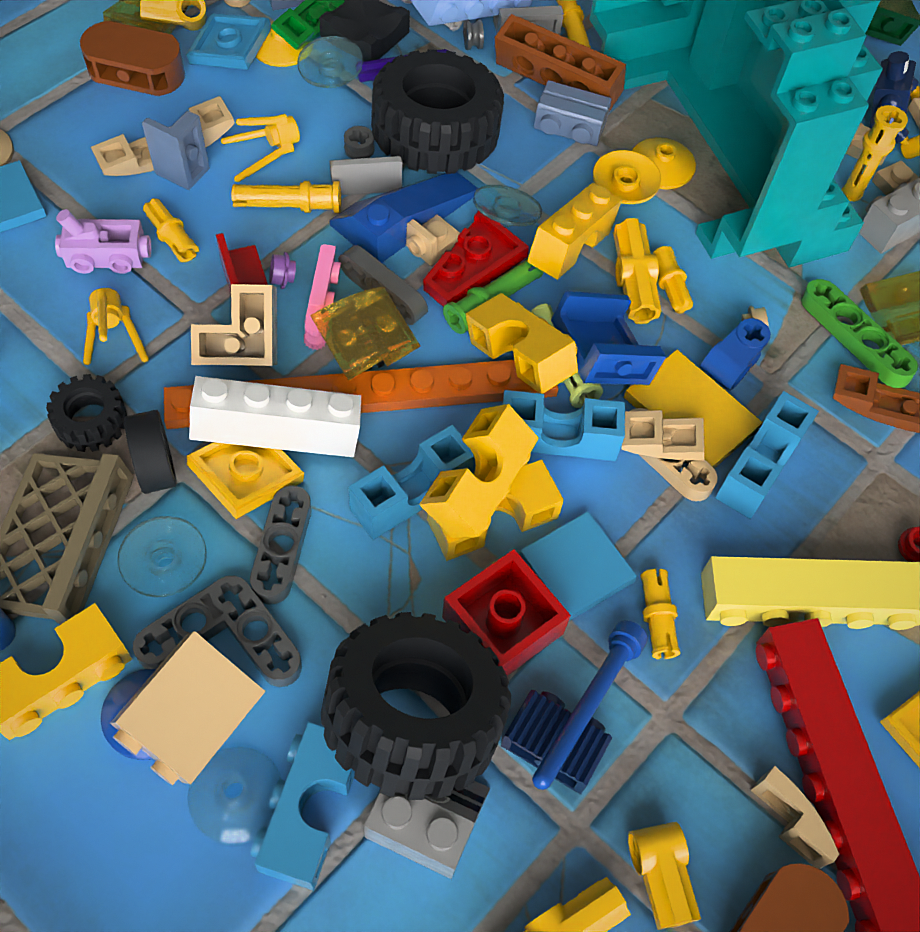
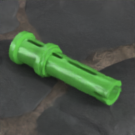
M526 258L525 261L485 287L469 289L466 297L457 303L449 302L444 306L443 314L448 325L456 333L464 334L468 331L465 313L500 293L507 297L511 296L524 286L542 277L543 271L538 268L528 271L533 265L528 263V258Z

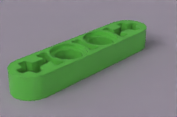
M816 279L808 283L801 299L803 307L870 371L879 373L878 378L883 383L893 388L906 387L918 370L916 359L833 283L824 279ZM837 317L849 318L854 324L847 325L842 323ZM862 340L875 342L879 349L867 347Z

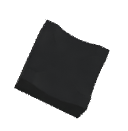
M345 0L337 9L330 12L326 11L319 17L320 37L322 40L362 62L378 60L409 33L410 11L401 6L387 5L380 0Z

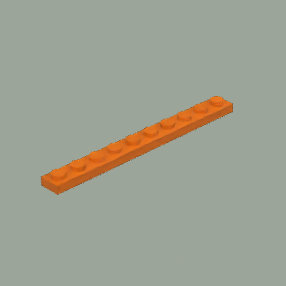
M514 360L243 381L361 395V413L503 401L504 390L539 393L517 377ZM194 385L164 387V423L166 429L190 428V404ZM558 385L543 393L545 394L544 398L557 397Z

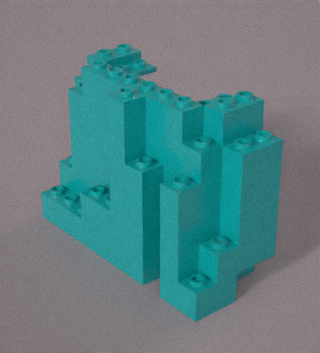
M593 0L589 20L602 39L600 53L626 64L624 90L666 80L749 206V209L726 214L722 218L698 224L695 234L711 259L735 252L739 257L776 248L788 268L847 252L851 248L864 222L834 180V176L869 107L867 100L883 69L863 44L867 37L865 33L881 0Z

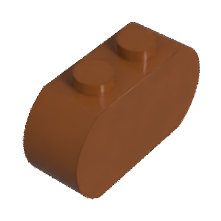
M103 21L89 27L81 36L80 46L89 76L96 83L162 96L175 91L184 81L185 71L180 46L172 34L112 21Z
M789 864L765 876L729 932H844L849 923V911L841 889L830 876L822 870L807 864Z

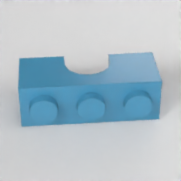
M504 390L502 405L509 404L539 438L531 453L616 461L625 438V402L585 398L583 406L579 410L572 413H556L544 406L545 394Z
M783 391L749 446L745 448L728 474L715 499L751 520L819 411Z
M453 424L420 443L416 458L402 471L391 475L383 465L348 486L350 510L372 540L423 510L419 504L440 471L468 468L474 474L476 466L474 455L470 448L461 440L463 436Z
M308 722L303 736L296 734L291 743L287 756V762L292 763L286 781L279 779L275 785L269 805L270 808L275 809L268 828L260 827L252 846L251 856L256 857L254 865L259 873L314 891L331 840L329 833L312 828L302 819L304 805L312 795L321 791H333L348 796L355 771L352 768L348 771L344 770L336 761V750L331 751L328 748L323 736L325 728Z

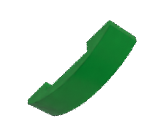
M305 0L294 10L289 8L272 23L271 28L294 49L300 50L320 36L319 17L326 11L330 12L337 9L345 0Z

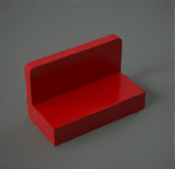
M215 234L230 293L231 284L268 285L255 245L228 251L224 234Z

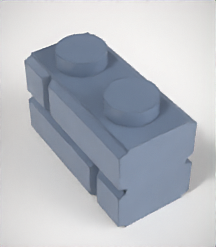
M548 80L538 102L534 129L541 130L546 134H555L569 138L581 144L597 146L607 122L612 98Z

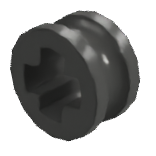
M469 19L464 20L463 37L466 50H471L472 46H476L477 49H483L484 29L481 19H476L475 23H471Z
M354 126L345 132L344 150L349 158H370L374 154L375 140L372 131L364 126Z

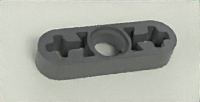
M353 245L339 256L338 261L341 262V269L345 275L375 300L379 301L380 299L384 301L385 308L391 306L394 309L395 315L398 314L399 319L404 323L413 325L427 314L428 306L422 295L362 247Z
M298 486L283 487L274 495L250 576L251 587L264 604L280 603L287 598L291 591L311 517L310 497L303 488ZM291 501H297L299 507L293 510L291 525L286 523L285 507L290 506ZM280 535L289 536L294 541L292 548L284 553H277L270 548L271 541ZM271 563L278 565L276 573L278 583L280 584H273L271 590H265L262 581L270 579L272 572Z

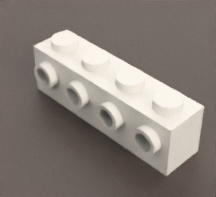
M195 376L190 404L189 440L354 457L360 429L361 395Z

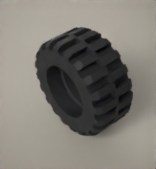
M428 49L427 52L422 53L419 50L412 51L405 57L399 55L391 63L388 62L384 65L374 79L371 115L372 135L380 149L387 156H400L402 163L406 164L411 170L417 172L419 169L427 170V174H437V172L444 171L446 174H453L458 169H463L464 171L472 169L476 163L480 164L487 159L497 146L504 105L503 89L493 72L489 73L485 65L481 62L475 63L473 58L466 55L461 57L456 55V52L446 50V53H442L434 49Z
M400 612L395 615V618L391 619L387 615L371 620L370 626L366 624L359 626L350 633L348 638L340 643L330 665L321 709V724L325 728L323 736L326 744L331 751L336 750L335 759L344 770L348 771L352 768L355 771L354 778L366 787L372 783L381 788V794L394 797L396 792L407 794V800H423L425 794H432L433 799L451 795L453 787L459 791L474 783L475 777L482 775L490 764L511 706V693L508 689L509 680L504 668L498 666L499 659L490 647L484 648L481 645L482 639L472 631L467 634L460 629V624L449 619L447 623L436 620V615L423 613L422 617H414L411 615V612ZM394 689L420 691L439 701L449 711L450 715L432 719L414 717L392 707L380 694Z

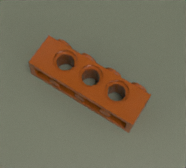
M511 14L495 36L496 64L546 86L549 80L610 97L612 100L609 112L624 90L625 63Z

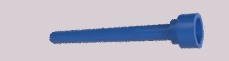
M628 620L620 621L608 638L610 653L533 774L532 781L536 788L545 790L551 786L625 661L639 657L643 651L648 637L645 630L637 623Z

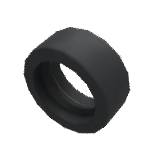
M152 410L125 416L124 426L127 443L141 491L147 494L176 487L177 480L173 460L159 411Z

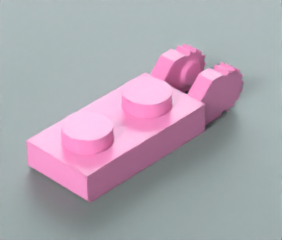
M323 244L320 247L305 319L304 343H306L309 349L313 350L325 347L328 336L329 314H332L335 292L329 291L330 285H338L341 262H335L336 246Z

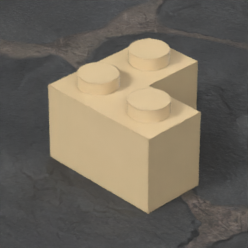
M231 284L232 325L191 324V365H277V287L273 285Z

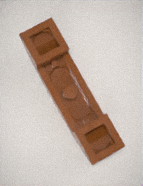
M840 364L833 399L850 410L874 421L920 433V393L877 383L879 373Z

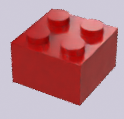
M515 549L445 596L442 618L446 623L448 619L460 624V629L467 634L472 631L483 641L481 645L484 648L490 647L499 659L498 666L504 668L507 676L561 637L571 617L569 612Z

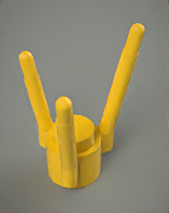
M284 113L271 117L238 118L236 124L239 126H266L264 129L221 138L222 144H229L266 136L271 146L276 145L278 147L277 150L237 174L234 180L235 182H240L280 156L294 152L293 144L300 141V134L293 116H287Z
M110 288L94 290L89 296L90 312L86 314L87 330L83 363L85 365L91 363L96 326H98L100 341L105 342L108 329L116 327L119 321H123L141 361L144 363L148 362L149 358L131 320L129 307L121 305L119 293Z

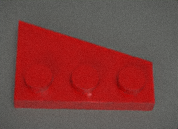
M480 208L474 215V222L468 229L464 228L458 235V242L451 251L445 252L423 279V290L443 307L449 302L457 303L467 296L469 289L484 287L527 258L529 246Z

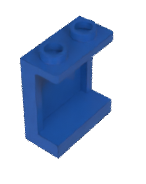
M566 291L563 294L551 322L557 330L563 334H568L575 341L577 346L578 373L583 383L650 385L664 362L666 355L661 347L639 345L625 322L624 315L631 304V300L627 295Z

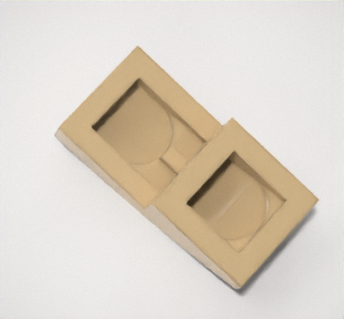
M662 410L625 411V438L621 446L622 450L664 459L704 460L703 418L663 419Z
M776 766L771 768L760 777L751 791L788 822L779 838L813 867L820 869L833 863L839 856V852L825 823L799 788Z

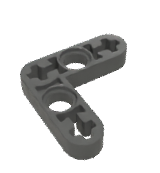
M225 576L142 629L133 641V651L139 663L145 669H157L177 646L168 629L174 627L178 638L182 640L189 634V632L182 629L183 620L192 613H200L206 617V624L197 633L208 641L228 628L270 685L286 687L293 684L299 678L302 671L301 658L297 648L249 584L238 576ZM231 591L234 595L238 594L241 606L245 610L240 616L230 601L225 602L224 594ZM250 622H265L268 625L267 634L260 640L252 641L244 636V629ZM154 640L159 645L162 644L161 647L164 652L159 656H155L152 652L148 653L150 651L148 644ZM272 645L282 660L290 657L288 661L290 669L283 673L279 668L271 671L274 665L267 650Z

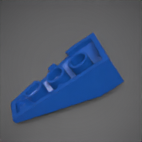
M458 172L453 174L444 173L355 202L330 219L329 222L330 226L351 244L362 247L383 263L406 246L407 223L414 219L420 225H423L435 215H439L444 219L478 195L479 189Z

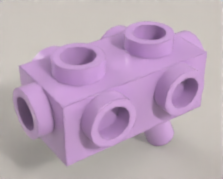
M67 209L60 211L56 216V220L63 226L61 235L56 236V253L58 257H63L67 268H72L78 273H90L94 268H110L113 272L125 274L130 272L132 268H142L143 258L151 257V239L149 235H144L140 220L76 219Z

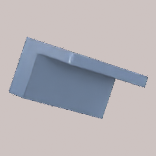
M187 110L170 128L150 118H146L142 122L154 172L190 190L210 169L200 117Z

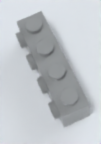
M920 176L909 184L906 182L900 184L892 193L884 197L882 195L876 197L866 207L865 211L867 214L859 234L880 254L920 232Z

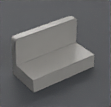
M559 5L500 8L499 15L493 16L496 35L511 14L560 35L564 13L562 6Z
M400 156L329 160L331 182L333 184L334 181H340L341 195L385 193L402 187V158Z

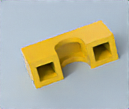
M592 182L538 226L527 262L558 280L576 264L584 243L594 248L610 234L622 199L612 194L608 188Z
M500 293L465 313L471 344L493 360L506 352L513 351L517 377L540 394L545 393L578 372L577 346L572 337L568 334H563L548 324L545 319L534 315L519 302L513 301L504 294Z
M509 404L481 409L461 439L474 455L476 464L474 474L468 468L440 471L419 505L452 538L479 537L489 527L491 516L501 500L509 494L511 484L519 470L529 461L530 452L538 441V436Z
M542 459L530 464L526 463L519 470L511 484L509 494L501 500L495 510L511 515L521 532L558 519L564 499ZM427 513V521L446 561L485 546L488 528L479 537L452 538Z
M96 603L54 628L63 643L64 651L59 664L51 671L41 675L27 674L12 656L0 662V733L9 741L14 737H21L31 733L41 724L44 717L58 708L63 709L73 705L81 699L85 690L100 680L107 681L114 678L124 669L125 664L132 660L124 644Z

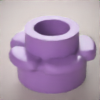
M284 252L283 255H272L269 274L270 284L281 285V289H284L287 282H294L296 261L290 260L287 252Z

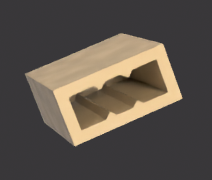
M193 631L180 641L110 722L118 730L113 738L134 755L141 749L155 760L150 768L172 786L177 780H180L182 783L192 784L265 693V690L197 632Z

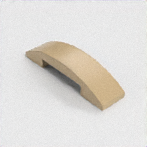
M221 96L188 108L190 112L200 117L205 147L218 140L235 124ZM124 134L91 146L92 152L103 174L106 176H127L154 171L146 137L128 143Z

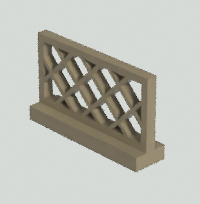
M33 453L0 529V580L8 577L13 589L0 596V608L4 613L52 619L61 625L84 610L134 475L119 455L103 453L101 460ZM43 467L58 469L61 475L39 487L37 481ZM86 472L95 473L91 484L77 492L72 481ZM67 485L72 495L50 507L45 497ZM40 501L45 512L24 524L21 518L25 509ZM78 505L81 510L77 520L62 528L57 517ZM51 521L57 532L35 545L30 534ZM24 538L29 550L8 562L6 553L9 546ZM63 542L66 548L62 558L47 567L41 555ZM36 560L41 571L19 584L14 572L31 561ZM47 581L50 588L43 605L29 603L25 594Z

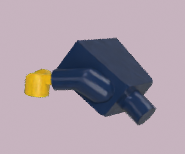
M893 52L888 56V59L881 61L883 69L876 83L869 126L871 129L875 123L874 115L881 106L890 105L898 107L907 115L910 95L911 100L920 97L919 81L914 77L916 62L909 60V55L906 52ZM894 118L890 119L889 124L894 121ZM904 128L896 135V144H901V151L906 159L920 156V135L909 139V131Z

